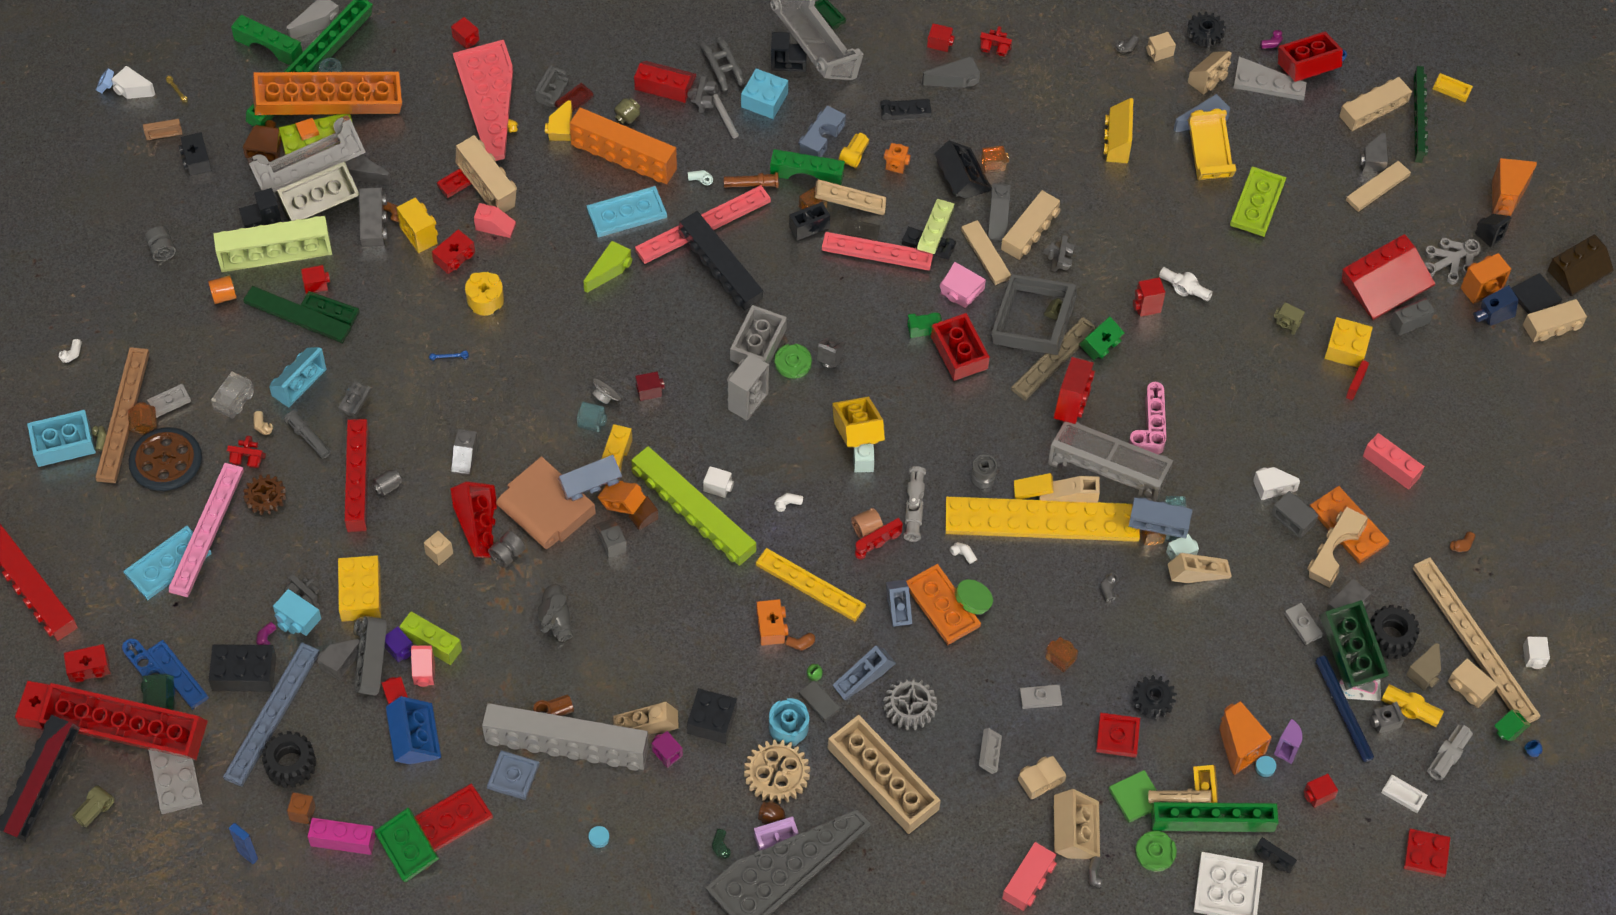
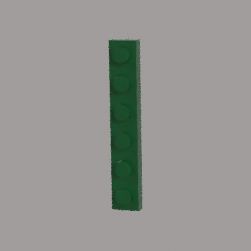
M1417 66L1413 76L1415 162L1422 163L1424 156L1428 154V145H1425V141L1428 138V131H1425L1428 117L1425 116L1427 102L1424 101L1427 96V88H1424L1427 74H1424V66Z

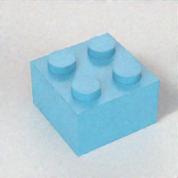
M756 68L741 93V107L774 119L788 95V80Z

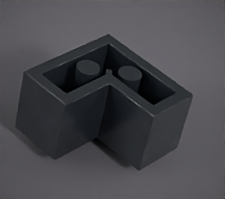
M772 32L771 71L806 72L807 54L799 43L790 44L789 32Z
M272 188L255 192L256 204L239 208L244 228L282 222Z

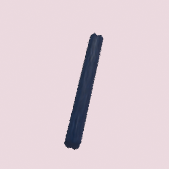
M1325 655L1318 657L1316 664L1363 761L1369 762L1373 760V752Z

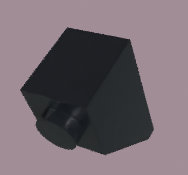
M1491 214L1487 218L1483 217L1477 223L1478 227L1475 234L1491 248L1504 238L1512 217L1500 214Z

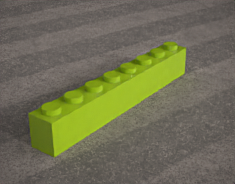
M649 446L631 460L633 474L638 478L641 477L650 489L658 492L659 497L665 502L668 501L674 511L678 514L681 513L691 526L697 527L700 534L705 538L708 537L715 548L726 553L727 558L731 562H736L740 566L756 552V542Z

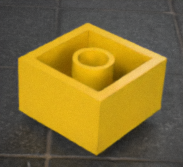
M415 197L396 207L400 229L418 254L438 244V232L435 228V225H437L432 215H428L427 209L422 202L420 203Z
M1336 317L1324 359L1359 368L1362 360L1365 358L1373 327Z

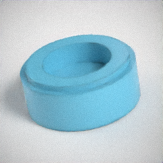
M1262 756L1257 760L1255 770L1262 777H1270L1276 770V762L1269 756Z
M602 826L592 828L589 832L590 844L596 848L606 846L609 842L608 830Z

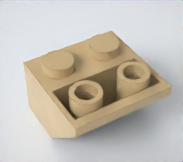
M1229 51L1211 53L1190 71L1188 83L1203 95L1207 91H1212L1220 80L1223 81L1227 77L1232 53Z

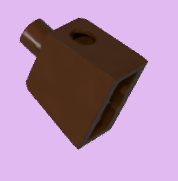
M267 120L264 126L255 125L243 145L245 158L258 154L264 155L269 162L280 158L281 134L280 130L275 128L276 123L274 121Z

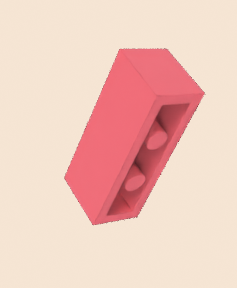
M1379 433L1367 444L1363 454L1364 458L1408 490L1421 477L1425 467Z
M1035 842L1005 888L1002 899L1022 911L1025 910L1027 905L1031 907L1036 899L1034 894L1037 889L1042 890L1047 881L1045 879L1047 873L1052 874L1057 865L1055 862L1056 854Z

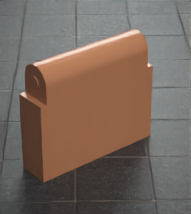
M541 456L507 485L508 489L500 495L496 504L543 548L548 549L558 540L563 542L596 513L595 504L584 494H582L583 497L576 501L566 499L558 480L562 474Z

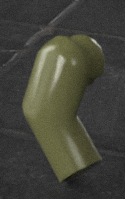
M101 425L99 427L93 426L92 435L97 436L95 450L103 451L107 435L105 428Z

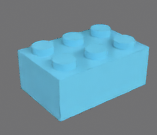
M85 410L27 423L33 456L38 467L96 453L90 422Z

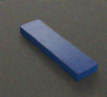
M161 640L147 650L148 654L172 682L176 691L192 710L209 699L205 691L164 640Z

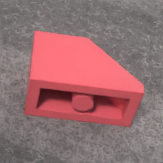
M479 203L474 216L475 230L511 238L516 221L498 207Z
M411 646L414 685L420 687L434 685L435 659L432 646Z

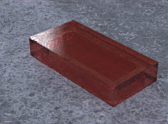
M581 82L555 102V106L560 108L565 102L571 101L572 112H574L593 98L594 94Z

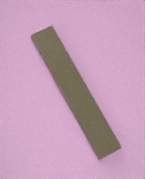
M1082 317L1065 334L1059 354L1045 353L1011 387V391L1026 401L1081 347L1079 343L1097 327Z

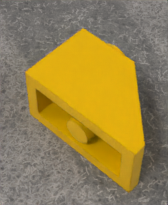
M571 101L565 102L549 116V123H545V134H548L549 140L571 141Z
M1214 765L1194 766L1195 790H1211V803H1218L1216 767Z

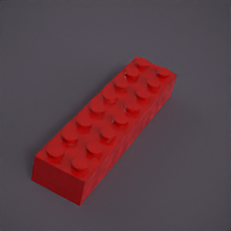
M50 683L38 721L45 725L46 721L53 715L80 728L78 734L193 760L197 759L208 722L197 715Z

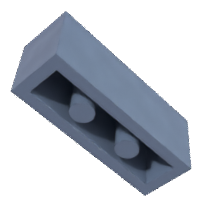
M614 455L563 474L559 476L558 480L566 499L576 501L583 497L582 494L590 491V494L600 491L601 486L608 484V487L619 483L618 479H621L622 474Z
M1134 497L1128 527L1186 539L1192 509L1185 506L1169 505L1166 502H1155L1146 498Z

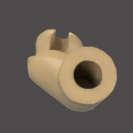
M254 412V429L263 435L271 434L273 425L263 422V412Z

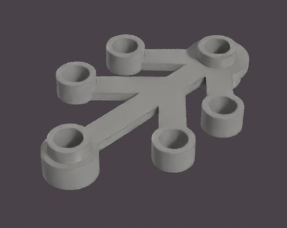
M1443 238L1439 243L1440 249L1434 246H1427L1424 254L1427 258L1439 256L1444 257V259L1435 264L1430 262L1424 264L1431 277L1434 276L1436 271L1451 264L1447 282L1454 285L1459 279L1460 259L1466 256L1465 265L1461 270L1462 275L1465 276L1467 272L1465 269L1473 264L1474 256L1480 253V244L1474 239L1460 243ZM1449 248L1458 249L1459 251L1452 252L1447 250Z

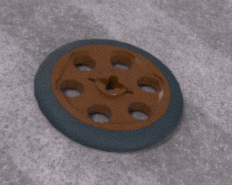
M171 427L158 428L149 431L134 444L128 459L129 470L133 478L148 489L155 491L174 490L188 483L196 475L201 465L202 451L197 440L188 432ZM165 439L172 440L168 446H163L161 443ZM181 447L188 448L184 454L178 453V449ZM147 448L154 449L152 454L147 455L144 453ZM164 456H168L166 461L163 462L162 459H164ZM147 464L153 466L150 471H144L143 467ZM179 464L187 465L184 470L176 469ZM163 472L169 473L166 479H160L159 475Z

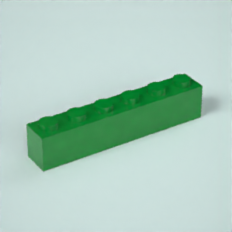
M1154 802L1151 810L1152 831L1275 832L1279 823L1277 803Z

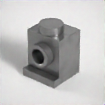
M1394 702L1392 705L1374 709L1370 716L1372 726L1376 727L1378 734L1401 728L1404 717L1398 703Z

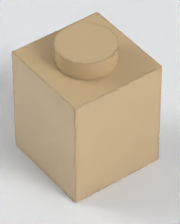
M1169 32L1150 37L1146 50L1155 62L1173 56L1176 44Z
M439 531L424 542L426 555L438 566L453 554L452 543Z

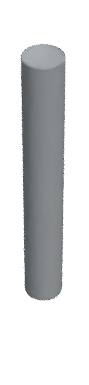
M718 94L712 95L715 99L714 104L733 139L737 138L739 134Z

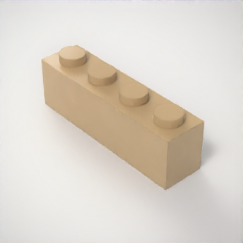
M1400 77L1394 80L1391 79L1384 85L1375 87L1366 94L1359 95L1355 100L1344 103L1339 117L1351 131H1354L1408 103L1412 91Z
M1042 190L1002 239L1001 250L1018 260L1023 255H1027L1031 245L1039 240L1041 232L1043 230L1046 231L1050 226L1051 220L1059 215L1061 210L1059 208L1060 200Z

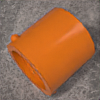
M230 275L208 281L214 304L237 299Z

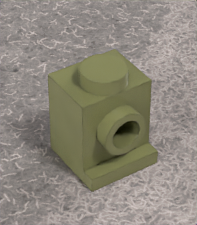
M1285 302L1282 308H1277L1274 318L1277 319V324L1292 330L1291 334L1295 335L1302 323L1305 311Z

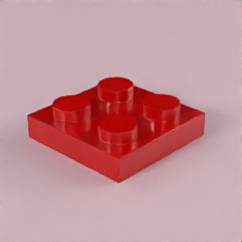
M1100 712L1096 752L1136 758L1140 718Z
M1409 829L1404 869L1445 878L1451 837Z

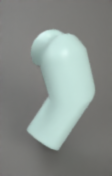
M705 170L687 172L688 181L698 180L704 185H710L713 182V177Z

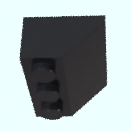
M949 140L934 153L937 164L942 168L944 178L949 182L952 187L951 191L955 196L967 199L992 190L970 147Z

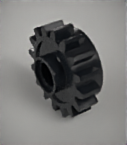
M1205 11L1204 15L1198 12L1197 17L1193 15L1192 20L1188 22V37L1192 38L1193 43L1199 46H1215L1216 43H1221V39H1224L1226 31L1225 21H1220V16L1214 17L1213 12L1211 15H1208L1207 11Z
M1152 675L1150 680L1145 676L1143 682L1138 681L1136 687H1134L1132 701H1136L1134 707L1139 708V713H1144L1147 715V718L1150 716L1155 719L1158 716L1165 717L1166 712L1171 713L1173 707H1175L1177 693L1174 692L1175 687L1168 686L1169 680L1163 682L1162 676L1155 679V676Z

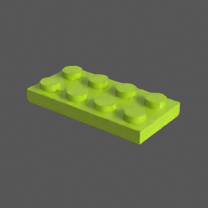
M338 114L315 119L314 122L319 135L303 141L298 133L296 124L279 127L285 155L334 134L335 121L346 115L351 119V115Z
M1252 166L1230 226L1265 237L1287 177Z

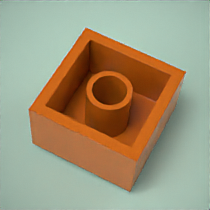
M1499 253L1493 256L1489 255L1483 261L1473 263L1467 268L1461 289L1470 301L1475 304L1504 288L1511 268Z

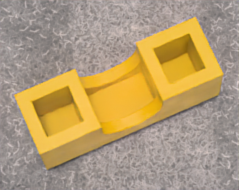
M613 424L601 458L614 455L620 472H622L623 457L628 455L632 443V428Z

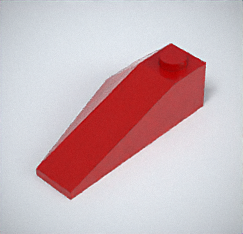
M466 481L450 488L453 508L474 557L491 558L488 549L493 545L494 539L492 526L495 525L496 519L493 518L494 510L497 509L495 486Z

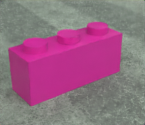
M312 818L307 837L312 847L372 855L376 835L373 826Z

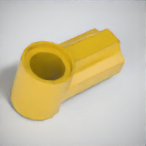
M863 133L855 134L849 145L842 149L839 160L845 161V164L857 168L861 161L862 153L869 144V139Z

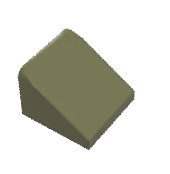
M1059 298L1052 300L1044 315L1057 321L1063 301Z

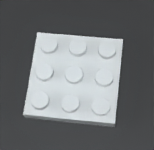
M1201 852L1193 912L1207 915H1257L1263 863Z

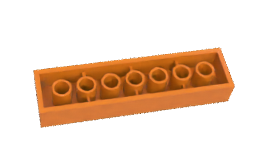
M399 72L253 73L252 87L255 115L400 114L402 98Z

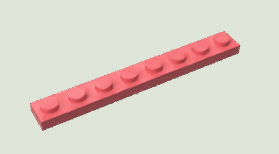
M762 185L701 214V216L715 230L770 203L771 198ZM679 226L635 247L636 253L644 264L688 243L686 239L680 236L678 232Z

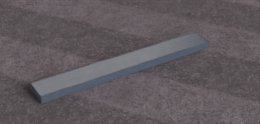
M304 643L300 644L225 772L224 780L241 787L244 785L263 749H265V744L269 742L319 656V649Z

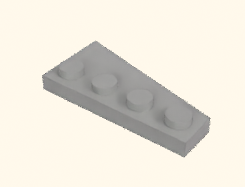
M1239 56L1233 88L1303 101L1307 82L1301 80L1295 82L1289 75Z

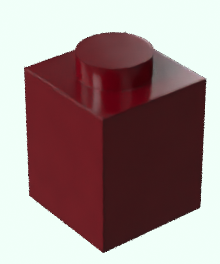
M658 371L635 376L640 401L662 397V389H665L663 378H659Z

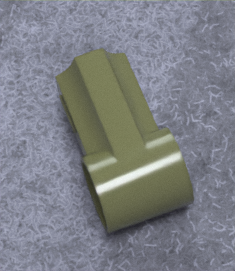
M97 785L89 791L87 800L72 816L81 826L86 828L101 812H106L110 809L115 798Z

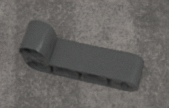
M363 616L355 621L353 632L355 636L360 637L355 677L356 693L374 696L379 693L387 627L386 619Z

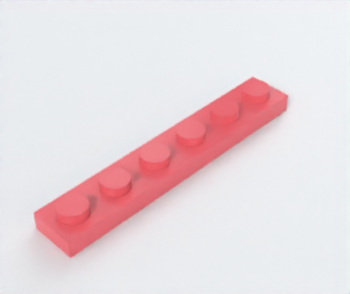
M825 232L822 244V251L929 271L933 259L932 253L917 250V248Z

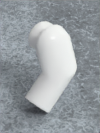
M78 339L72 340L71 349L69 351H61L58 356L59 359L64 363H69L76 359L80 354L82 341Z

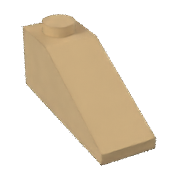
M1180 553L1168 563L1171 580L1175 582L1194 583L1229 579L1232 577L1227 559Z

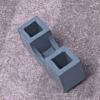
M829 106L820 111L815 123L810 124L807 134L803 135L799 140L800 154L822 157L827 151L828 139L822 137V135L829 134L837 137L845 126L846 114Z

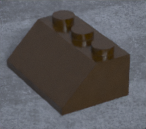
M1593 234L1552 258L1547 271L1570 296H1573L1609 275L1614 269L1607 247Z

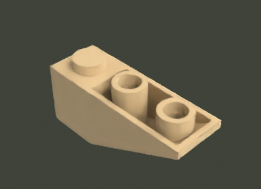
M1077 476L1053 481L1054 493L1041 495L1039 500L1098 503L1100 494L1099 477Z
M663 702L614 715L613 725L648 731V734L664 733L679 729L678 710L669 703Z

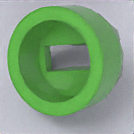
M818 664L809 665L807 668L808 679L818 681L822 678L823 670Z

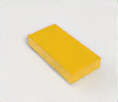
M1441 73L1433 86V90L1466 102L1473 88L1469 84Z
M1048 473L1014 480L1015 498L1025 499L1054 493L1052 474Z

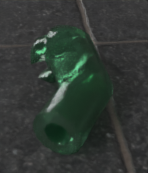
M717 829L712 842V849L717 856L726 859L731 854V850L723 842L726 831Z

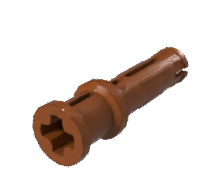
M775 172V174L760 173L754 176H724V188L758 187L760 185L763 188H779L778 172Z

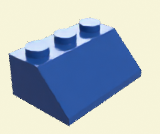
M401 696L386 706L395 762L415 764L441 758L432 703Z

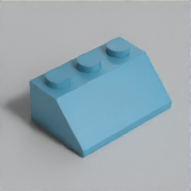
M311 347L299 353L295 361L291 365L286 366L283 373L271 382L269 388L272 397L289 408L326 371L327 368L322 349L320 347Z

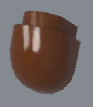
M764 801L762 803L758 820H761L763 824L767 825L786 819L785 811L780 805L772 801Z

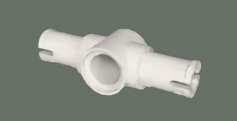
M1163 267L1160 271L1159 277L1172 283L1174 290L1179 295L1186 297L1190 294L1198 296L1207 302L1210 300L1213 291L1199 285L1197 278L1192 273L1177 274L1166 267Z

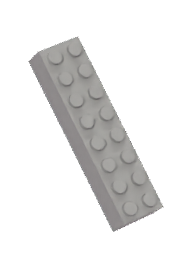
M490 703L487 704L482 724L485 742L492 746L504 745L511 749H527L532 753L544 752L551 756H567L572 760L584 759L590 763H607L612 767L624 766L630 770H644L649 749L648 731Z

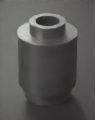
M395 469L392 471L388 470L373 479L374 484L372 488L377 495L381 494L384 496L398 488L399 484L402 483V479Z

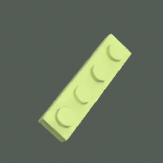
M940 199L936 200L919 240L917 250L932 254L936 253L955 203Z

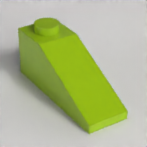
M611 241L584 279V291L590 292L622 274L626 268H629L632 263L631 249Z

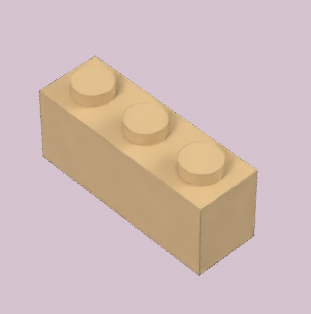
M1575 299L1528 314L1523 326L1533 342L1545 341L1551 336H1560L1570 330H1579L1583 327L1587 316L1578 300Z

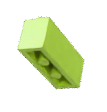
M412 611L399 626L416 646H432L434 656L449 665L454 662L462 651L460 639Z

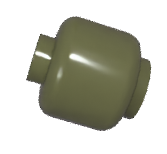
M624 98L614 108L616 114L614 118L620 124H632L640 115V105L632 98Z

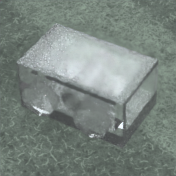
M231 372L211 399L213 409L233 419L236 414L242 411L244 403L254 393L251 380Z

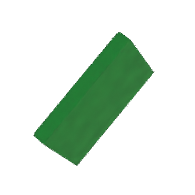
M406 808L375 830L378 839L405 883L439 860L437 853L410 808Z

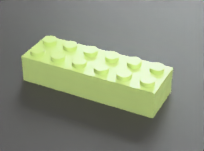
M315 216L308 219H296L289 222H277L270 225H259L257 227L213 233L221 272L332 255L325 216Z

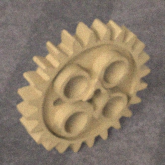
M773 740V745L765 741L764 748L759 744L758 751L752 749V756H747L748 763H745L746 771H744V777H748L746 778V784H751L749 790H756L755 797L761 794L762 801H765L768 797L770 801L773 802L774 799H777L778 803L781 804V799L784 798L788 803L789 796L796 799V792L803 793L802 787H807L806 780L810 779V774H808L810 766H807L808 759H804L805 753L801 752L798 754V746L792 749L791 742L785 746L784 740L781 741L780 745L777 744L776 740ZM775 757L777 760L769 761L768 758ZM785 757L783 763L781 764V770L777 772L780 766L781 759ZM793 765L795 768L790 770L786 766ZM774 772H777L772 786H768L773 780ZM760 774H767L768 777H767V778H760L759 775H760ZM785 782L787 785L781 787L777 783Z

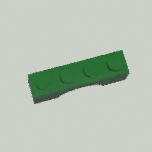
M240 15L231 26L235 41L248 47L252 43L261 44L271 50L279 61L291 65L303 53L300 41L243 15Z
M773 150L770 174L778 172V178L788 179L794 174L803 173L838 185H842L845 161Z

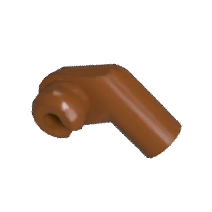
M387 202V205H383L385 211L392 213L390 219L399 222L396 208L398 205Z
M1467 532L1464 539L1453 540L1450 543V549L1456 552L1469 551L1475 539V534Z

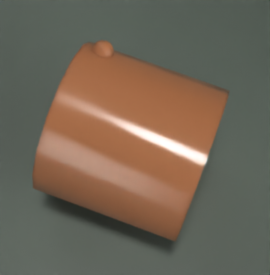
M874 508L851 518L852 526L860 539L883 527L882 520Z

